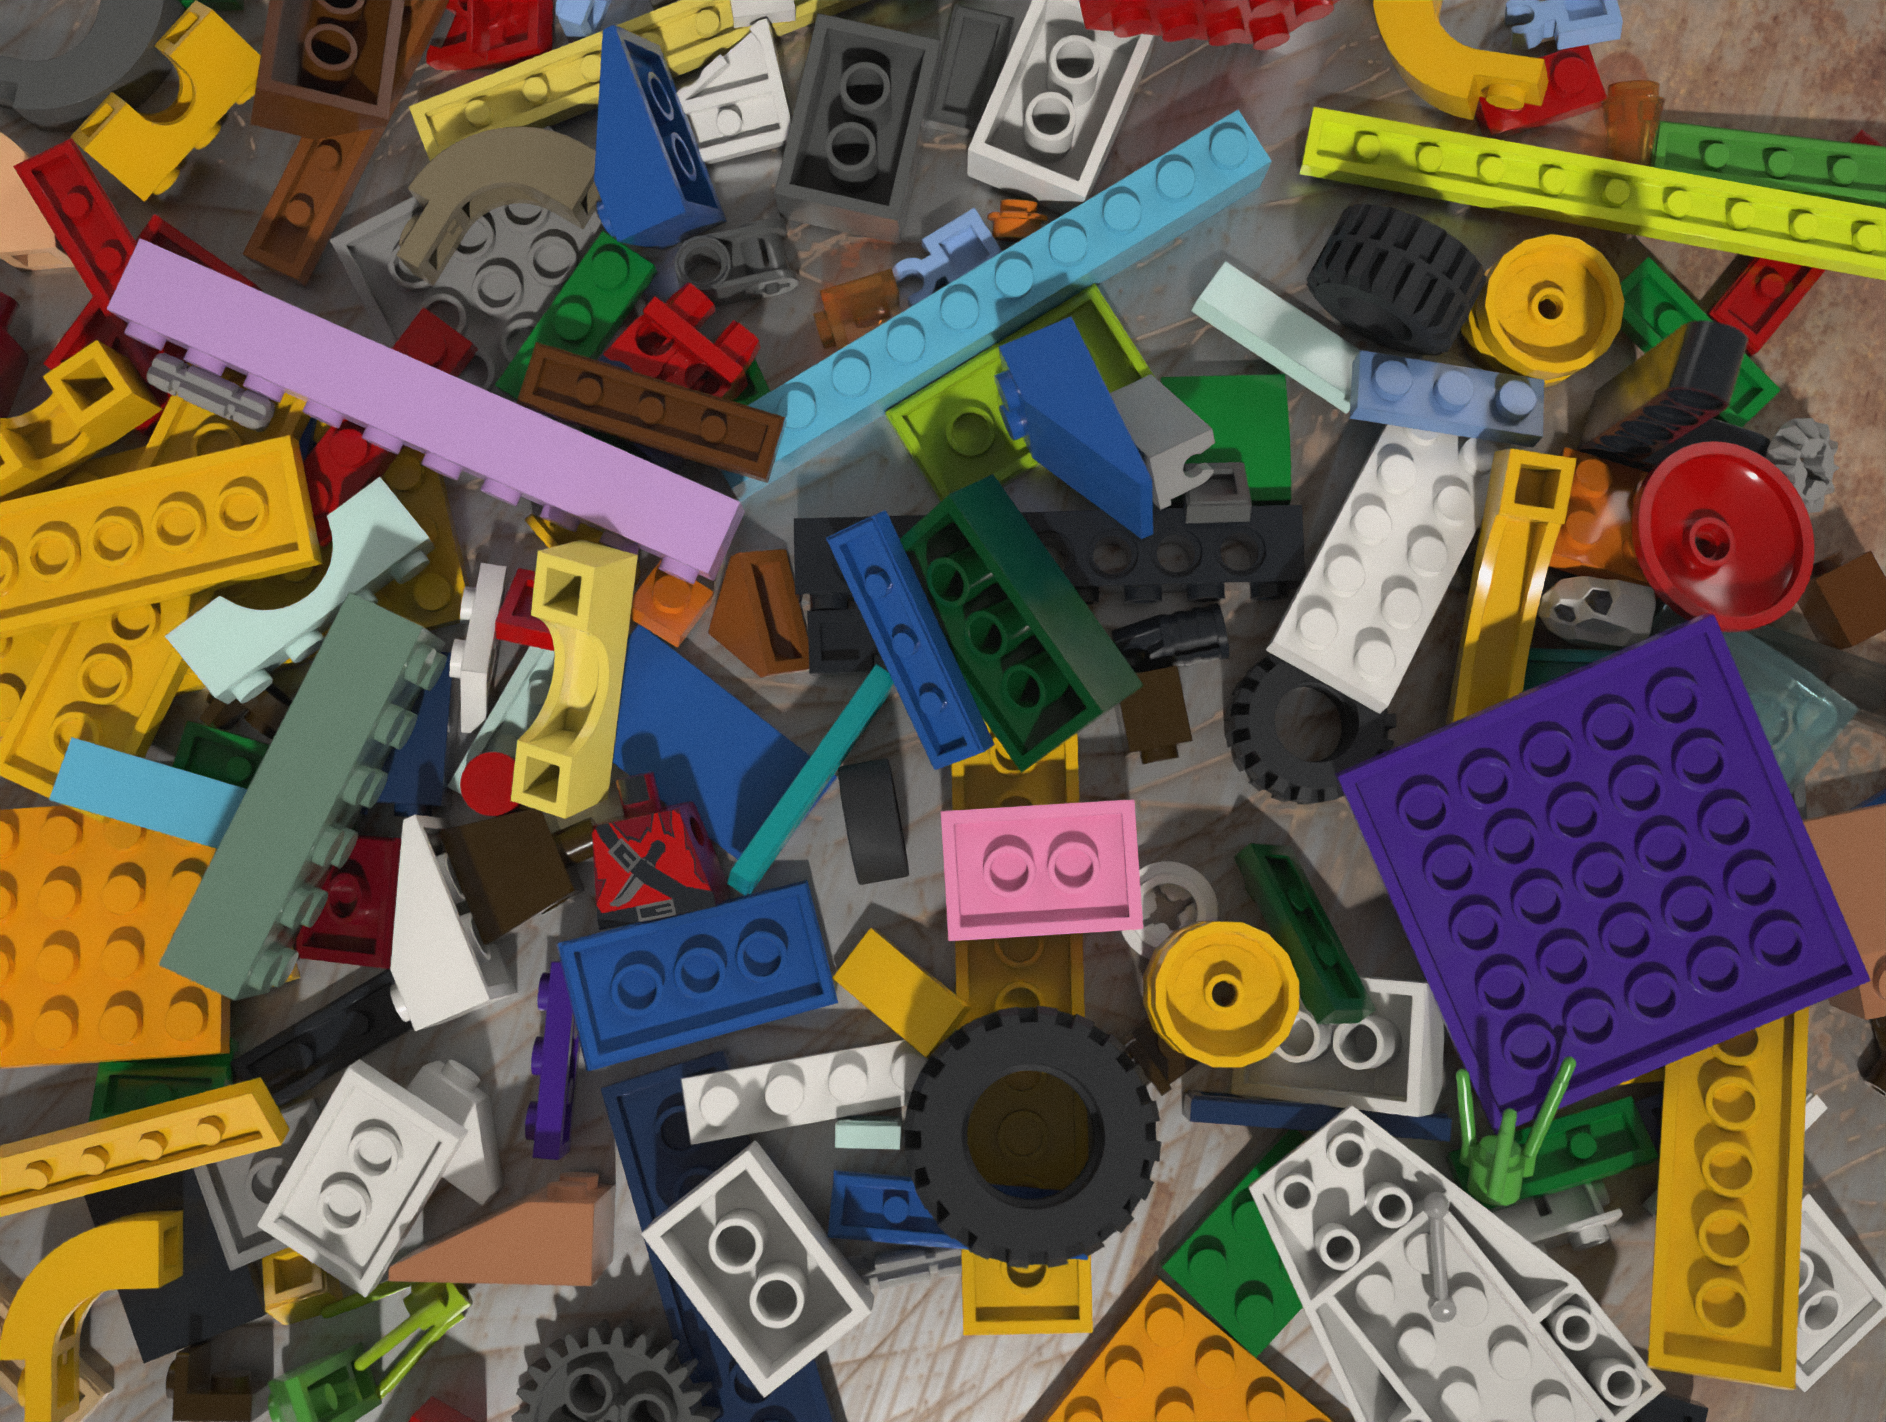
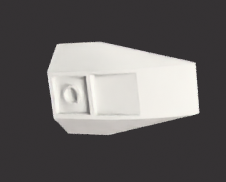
M1351 1104L1248 1186L1355 1422H1596L1598 1419H1601L1603 1422H1625L1666 1389L1652 1370L1647 1368V1364L1575 1276ZM1432 1192H1440L1449 1201L1448 1213L1443 1217L1448 1294L1453 1298L1457 1312L1452 1320L1445 1323L1435 1321L1431 1317L1427 1306L1429 1298L1434 1294L1430 1217L1423 1211L1422 1203L1424 1197Z

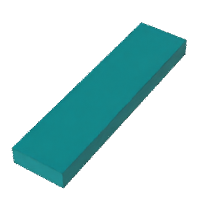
M877 664L873 667L731 869L727 882L728 885L745 896L748 893L751 895L887 700L894 685L888 671Z

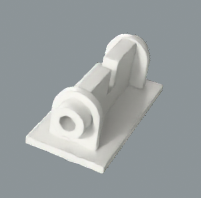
M1601 1179L1544 1196L1543 1199L1550 1213L1549 1215L1540 1217L1534 1200L1492 1212L1547 1256H1549L1548 1249L1571 1243L1574 1251H1581L1608 1241L1611 1238L1608 1231L1613 1229L1623 1215L1620 1208L1607 1213L1604 1212L1602 1206L1609 1204L1610 1199Z

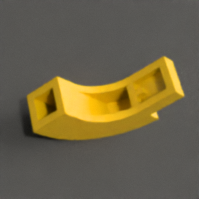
M1373 0L1376 21L1396 71L1404 82L1430 105L1443 112L1469 120L1474 119L1480 96L1486 97V101L1491 105L1504 109H1521L1524 103L1542 106L1548 85L1544 59L1479 50L1459 43L1440 24V11L1443 0Z
M183 1210L140 1212L123 1216L85 1231L51 1251L26 1277L9 1307L0 1339V1360H25V1367L20 1374L17 1388L19 1403L25 1407L24 1422H60L79 1410L80 1334L89 1309L105 1291L116 1289L160 1288L183 1276Z

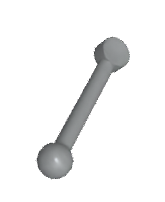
M1432 1192L1424 1197L1422 1203L1423 1211L1430 1217L1434 1294L1429 1298L1427 1306L1431 1317L1435 1321L1445 1323L1452 1320L1457 1312L1453 1298L1448 1294L1443 1217L1448 1213L1449 1201L1440 1192Z

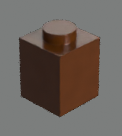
M1839 550L1813 563L1810 580L1797 604L1825 654L1853 647L1886 630V577L1872 551L1847 559L1843 551Z

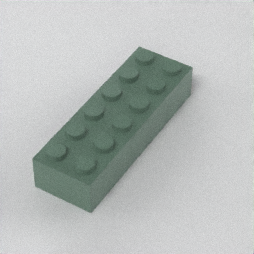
M348 592L158 965L233 1000L269 993L272 986L280 988L286 982L298 958V952L291 949L303 925L308 928L314 925L326 904L328 892L323 890L322 887L333 865L341 868L355 847L358 832L351 829L363 806L369 809L372 808L385 787L388 773L381 769L392 747L400 750L406 744L417 722L418 715L411 712L422 688L428 691L432 690L443 672L447 656L440 652L446 642L426 628Z

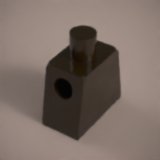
M529 809L447 828L439 832L484 946L508 940L584 891L583 883L575 864L593 857L592 830L596 822L592 817L560 829L555 815L537 809Z

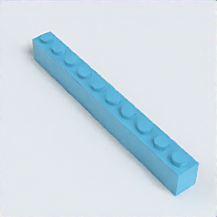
M1234 111L747 405L783 416L787 421L769 481L765 483L719 469L738 501H743L885 415L886 411L1094 283L1096 286L1256 190L1261 186L1272 162L1240 111Z

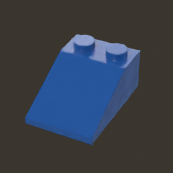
M612 25L603 29L594 170V182L601 200L597 201V211L604 228L612 237L616 236L617 242L664 250L727 222L700 154L687 115L684 113L677 95V89L660 45L617 25Z
M1072 317L999 346L1003 372L994 375V380L1003 404L999 406L1000 413L1011 439L1015 441L1023 437L1035 461L1139 538L1143 539L1153 535L1152 478Z

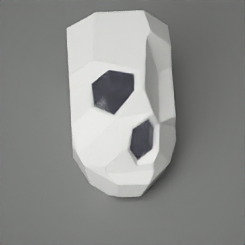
M1576 576L1558 581L1540 598L1537 615L1548 631L1569 644L1595 650L1620 651L1649 637L1656 606L1655 593L1651 587L1626 581Z

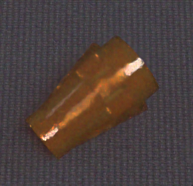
M1629 80L1608 85L1607 99L1601 101L1610 160L1649 166L1666 100L1659 96L1660 83L1649 80Z

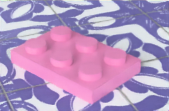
M1134 799L941 811L948 941L1143 929Z

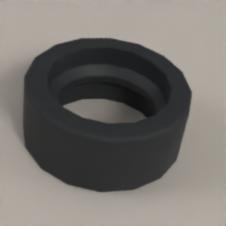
M883 758L840 766L838 768L841 801L858 884L864 885L908 877V859L889 760Z

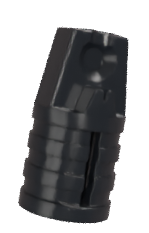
M1219 603L1210 604L1208 607L1191 608L1188 611H1174L1173 614L1168 615L1165 613L1111 631V640L1134 672H1147L1172 666L1187 667L1193 666L1194 663L1201 662L1203 664L1215 659L1223 660L1229 658L1228 636Z

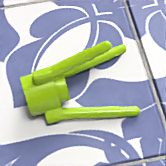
M387 1280L378 1284L367 1297L357 1292L323 1307L321 1316L325 1319L332 1318L409 1287L411 1288L412 1293L403 1298L410 1317L375 1343L372 1348L357 1358L354 1363L355 1369L363 1371L419 1327L423 1331L431 1327L380 1381V1384L376 1387V1393L378 1398L382 1400L447 1330L466 1318L463 1311L470 1307L473 1301L464 1283Z

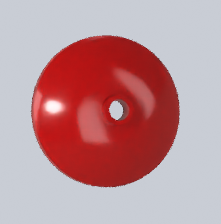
M1712 441L1692 444L1681 448L1660 461L1648 473L1637 493L1632 513V539L1639 565L1650 586L1661 600L1689 621L1705 613L1714 614L1721 632H1745L1779 619L1792 609L1804 593L1810 580L1814 563L1815 545L1811 521L1802 498L1790 480L1779 468L1760 454L1748 448L1727 442ZM1696 543L1700 545L1702 554L1697 549Z

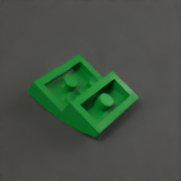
M1285 374L1161 377L1160 382L1213 430L1215 444L1201 454L1190 456L1184 464L1244 462L1252 506L1290 505L1291 448ZM1179 495L1171 499L1172 505L1166 508H1183L1182 496Z

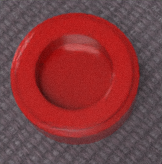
M487 752L476 756L467 764L461 776L460 788L465 802L471 809L482 815L499 817L513 813L522 805L511 801L515 758L499 752Z

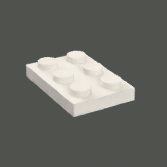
M359 1059L347 1068L257 1226L353 1290L367 1297L379 1284L469 1130Z

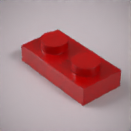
M1589 45L1572 47L1539 57L1545 60L1548 85L1542 106L1524 103L1521 109H1504L1491 105L1486 101V97L1480 96L1475 117L1482 137L1500 140L1601 108L1608 98Z

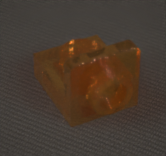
M892 268L819 290L824 310L813 313V317L823 349L835 346L836 350L839 351L849 344L844 325L855 322L857 328L871 327L888 320L891 317L890 311L900 308L899 290Z

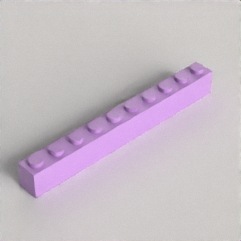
M141 238L107 307L108 311L128 323L124 334L160 351L163 350L166 341L187 349L183 359L196 367L220 377L225 367L244 374L247 377L243 386L264 397L280 403L284 393L306 402L302 410L303 413L325 424L339 429L343 419L360 425L366 428L361 438L382 449L399 454L402 445L425 454L421 464L439 474L458 480L461 471L467 472L484 480L480 489L482 492L513 506H517L521 497L544 506L540 517L572 532H576L580 523L603 532L599 543L604 546L636 555L640 548L662 558L658 569L691 584L695 583L698 574L712 581L715 580L745 513L741 503L735 499Z

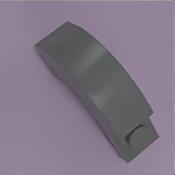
M101 0L97 18L88 35L79 45L64 55L43 61H28L0 56V107L15 109L36 128L49 132H75L111 92L135 110L157 91L174 67L172 62L154 45L186 11L185 7L178 0Z

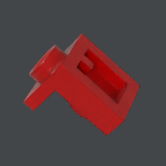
M518 568L495 620L496 639L554 651L553 639L548 627L542 620L531 616L535 571Z

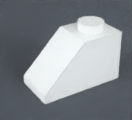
M449 1059L446 1064L437 1060L423 1065L406 1090L469 1130L442 1178L481 1206H484L495 1198L504 1186L490 1096L477 1088L480 1078L470 1069L454 1060Z

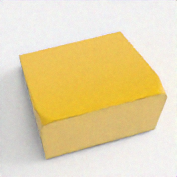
M290 1247L262 1258L265 1311L281 1324L291 1325L320 1316L323 1307L343 1299L342 1289L337 1278Z

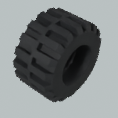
M1362 203L1355 204L1354 207L1348 206L1344 209L1306 280L1308 281L1309 291L1320 305L1336 320L1354 332L1378 344L1398 351L1436 356L1442 355L1443 352H1448L1486 283L1487 277L1484 275L1485 270L1476 259V256L1458 239L1439 226L1400 209Z
M1272 653L1246 672V676L1237 683L1231 694L1234 696L1232 704L1226 707L1224 721H1229V732L1225 734L1227 748L1233 746L1237 758L1232 761L1238 771L1245 770L1251 777L1248 783L1258 791L1266 790L1272 794L1271 798L1282 802L1293 801L1297 802V805L1321 803L1344 796L1335 773L1391 750L1394 741L1388 739V733L1390 729L1397 727L1396 713L1388 714L1386 708L1379 714ZM1299 687L1312 688L1326 695L1336 706L1341 718L1342 731L1340 741L1335 751L1320 761L1309 762L1295 757L1283 746L1276 732L1275 712L1280 699L1287 692Z

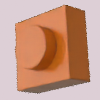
M661 559L633 595L630 619L678 648L710 606L714 591L698 581L691 584L658 569L662 561Z

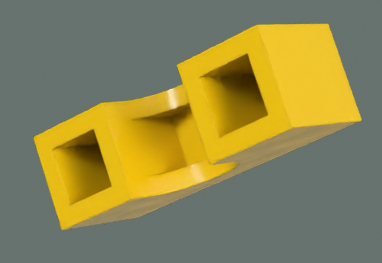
M196 0L154 45L172 62L177 70L180 86L175 101L161 112L147 114L134 110L124 100L111 92L70 136L76 144L144 202L152 193L155 195L162 194L176 181L181 171L178 166L179 163L193 148L200 150L217 136L222 127V123L219 120L235 102L238 105L243 104L255 94L261 56L213 9Z
M96 340L43 376L53 391L45 402L22 415L0 418V502L38 494L163 410L129 358Z

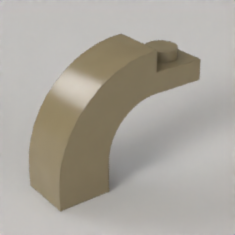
M521 126L483 131L454 143L433 158L417 174L408 187V190L424 210L421 215L413 216L405 225L400 235V249L396 256L412 274L434 286L470 227L489 211L509 204L523 203L543 207L584 230L597 208V201L601 200L594 182L596 150L555 131Z

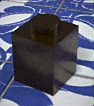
M1178 666L1136 673L1144 686L1114 707L1124 757L1140 754L1142 765L1179 758L1177 746L1186 745L1193 741Z

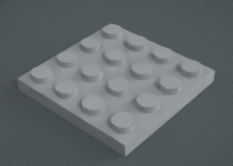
M550 125L544 128L553 131ZM414 196L330 239L337 256L386 347H393L420 310L425 307L474 343L478 348L475 356L458 378L517 403L501 392L495 386L496 382L602 231L607 233L596 210L583 230L557 214L537 205L523 203L504 205L489 211L470 227L434 286L412 274L396 256L400 249V235L405 225L413 216L421 215L424 210ZM642 296L599 358L639 316L644 314L643 309L646 307Z

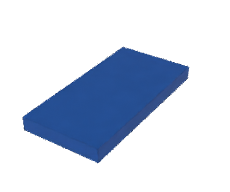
M638 624L627 640L612 762L629 776L654 771L660 800L668 806L693 801L709 838L738 860L811 756L653 633ZM836 775L829 781L790 839L838 779Z
M807 880L725 900L717 907L638 922L556 944L586 1071H592L838 1003Z

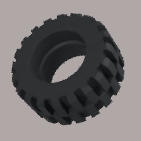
M1017 1006L997 1010L994 1013L978 1017L962 1026L934 1051L920 1071L911 1091L906 1109L904 1145L907 1167L915 1191L924 1208L929 1211L937 1225L951 1239H956L966 1246L970 1252L986 1260L992 1258L1005 1262L1007 1266L1028 1269V1265L1046 1264L1048 1268L1068 1264V1259L1081 1254H1085L1088 1257L1105 1247L1103 1242L1116 1231L1122 1233L1135 1219L1131 1216L1132 1212L1141 1199L1146 1201L1154 1182L1150 1181L1154 1161L1159 1162L1161 1141H1157L1156 1122L1160 1121L1157 1102L1151 1100L1146 1087V1083L1149 1081L1141 1066L1133 1063L1124 1051L1126 1047L1115 1036L1106 1034L1094 1026L1095 1022L1078 1014L1071 1015L1052 1007L1018 1008ZM1020 1071L1044 1072L1066 1082L1084 1102L1092 1125L1091 1151L1081 1173L1063 1190L1042 1198H1018L997 1190L977 1170L968 1146L969 1118L980 1095L998 1079Z

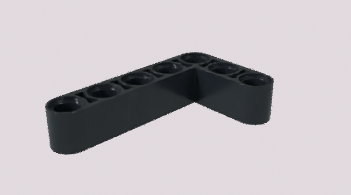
M1691 321L1682 325L1595 391L1577 451L1648 473L1667 456L1681 448L1701 442L1715 441L1736 444L1748 448L1765 458L1771 442L1769 438L1757 432L1713 419L1714 416L1723 412L1729 406L1747 346V335L1737 328L1713 321Z

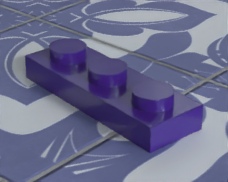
M560 960L551 962L550 973L543 972L539 981L537 1005L539 1011H546L544 1037H536L531 1058L532 1075L540 1076L538 1101H530L525 1120L526 1140H534L532 1158L559 1160L571 1150L580 1042Z

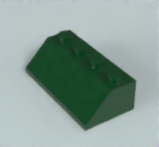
M993 474L948 494L900 538L982 718L1021 773L1144 686Z

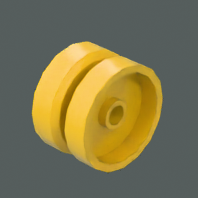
M1549 234L1524 240L1485 271L1486 283L1462 325L1461 333L1466 352L1477 367L1487 371L1543 379L1544 388L1555 386L1607 352L1621 329L1625 301L1618 274L1600 251L1579 238Z
M1198 921L1173 931L1154 950L1143 975V1005L1153 1030L1173 1050L1211 1067L1242 1068L1268 1057L1289 1036L1299 1012V979L1288 953L1268 933L1243 922ZM1218 982L1228 983L1230 987V995L1220 997L1223 1006L1217 1005L1212 997L1213 987Z

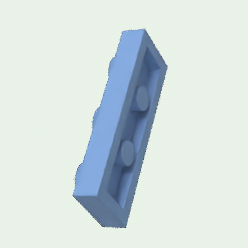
M1360 350L1352 362L1349 418L1534 447L1543 438L1544 380Z

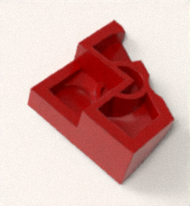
M449 0L446 9L453 13L455 17L442 48L433 45L429 46L426 53V63L435 70H490L508 68L552 51L553 0Z

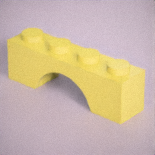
M583 539L537 552L531 616L542 620L551 633L554 644V670L549 692L541 711L528 730L517 740L511 801L566 819L608 799L638 555Z

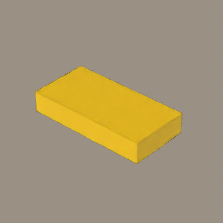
M873 928L867 931L832 978L925 1058H930L934 1051L951 1036L971 1009L969 1005L880 931Z

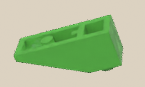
M362 1342L289 1370L268 1381L271 1391L268 1397V1409L272 1422H355L381 1405L382 1400L377 1396V1386L370 1366L363 1371H358L354 1367L356 1359L365 1353Z

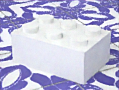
M1032 0L968 148L967 176L1028 201L1037 202L1038 205L1063 215L1089 200L1150 59L1156 35L1139 34L1133 37L1120 38L1116 37L1113 31L1085 29L1079 0Z
M756 1140L656 1217L641 1233L764 1398L872 1313L875 1296L831 1238H828V1234Z

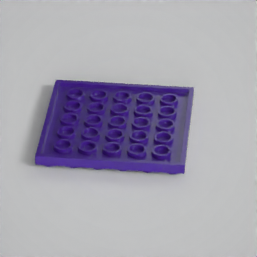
M1705 613L1335 773V777L1424 979L1429 984L1436 1006L1462 1065L1469 1072L1470 1083L1495 1135L1499 1133L1503 1113L1506 1109L1511 1108L1516 1111L1517 1120L1515 1127L1537 1118L1553 1079L1557 1075L1565 1057H1573L1576 1061V1067L1558 1109L1871 981L1714 614Z

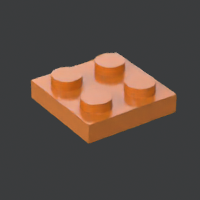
M1564 447L1558 456L1577 458L1565 524L1561 525L1549 567L1577 576L1621 580L1651 587L1639 565L1632 539L1634 502L1648 472ZM1654 591V593H1655V600H1657V599L1659 598V596H1658V595L1656 594V592Z

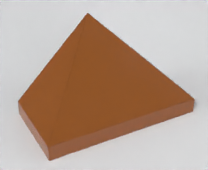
M786 549L738 552L730 557L708 630L709 635L761 678L809 671L808 636L799 600L795 595V584Z

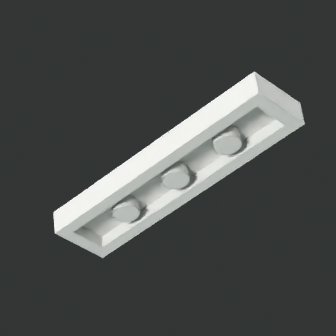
M901 1039L680 1078L690 1143L693 1145L907 1106L913 1086L929 1058H925L908 1042Z

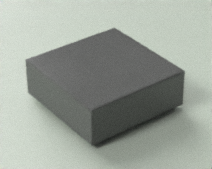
M1244 462L1207 463L1214 470L1212 476L1202 485L1181 494L1185 523L1250 522L1252 503ZM1202 463L1184 464L1183 471H1190L1196 465Z

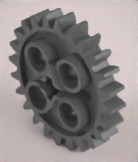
M601 1319L589 1328V1333L580 1325L565 1335V1341L559 1338L544 1349L546 1357L542 1356L527 1369L534 1380L526 1382L518 1388L516 1393L529 1405L523 1406L514 1413L511 1421L660 1422L649 1413L646 1405V1400H649L659 1405L664 1413L665 1422H713L720 1415V1408L702 1406L700 1399L713 1386L711 1382L693 1384L689 1376L696 1369L699 1361L694 1358L680 1365L674 1359L680 1344L677 1339L661 1349L656 1346L657 1327L652 1325L639 1338H635L632 1319L623 1321L615 1327L613 1333L607 1319ZM589 1374L601 1380L605 1386L606 1396H601L594 1391L590 1385Z

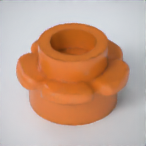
M1001 200L1000 212H990L987 215V220L993 221L992 236L995 240L1019 242L1041 229L1042 224L1048 223V217L1037 213V202Z

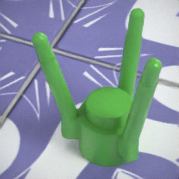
M1565 1057L1562 1061L1523 1149L1513 1140L1517 1113L1511 1108L1506 1109L1503 1113L1498 1135H1488L1482 1138L1480 1143L1477 1142L1469 1072L1464 1068L1456 1072L1462 1136L1459 1162L1470 1168L1467 1189L1477 1200L1490 1205L1507 1206L1519 1199L1523 1177H1530L1534 1173L1536 1156L1576 1067V1061L1573 1057Z

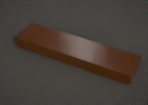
M538 342L535 344L516 403L550 418L765 483L769 481L787 424L786 418L780 415Z

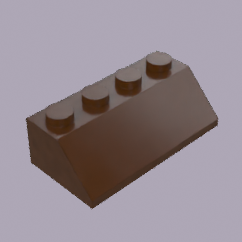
M270 0L250 125L314 140L387 126L405 0Z

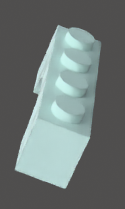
M381 477L327 515L333 540L331 562L320 584L307 597L284 608L255 610L239 606L218 596L165 636L216 699L229 704L237 698L240 703H245L259 695L273 682L269 673L290 658L294 663H298L316 652L325 639L322 633L332 626L348 592L377 604L378 599L374 594L395 579L399 584H403L414 578L428 566L430 560L426 555L435 549L432 541Z

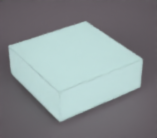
M852 1115L838 1118L835 1125V1148L900 1149L902 1119H899V1116Z

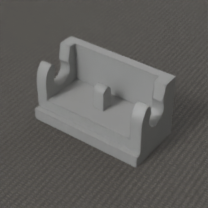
M1152 374L1110 393L1152 478L1153 503L1160 510L1172 505L1171 499L1202 485L1212 476L1214 470L1207 463L1198 464L1190 471H1183L1184 463L1190 456L1201 454L1215 444L1212 428Z

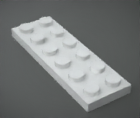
M1450 351L1436 356L1421 355L1419 360L1481 369ZM1385 424L1266 651L1375 712L1382 713L1389 706L1481 522L1494 452L1509 448L1517 449L1518 445Z

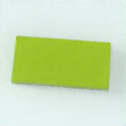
M1095 283L885 412L886 419L939 503L948 494L993 474L1004 488L1041 465L1032 458L1023 437L1015 441L1011 439L1003 422L999 409L1003 401L994 380V375L1003 372L999 346L1072 317L1109 393L1150 374L1153 375Z

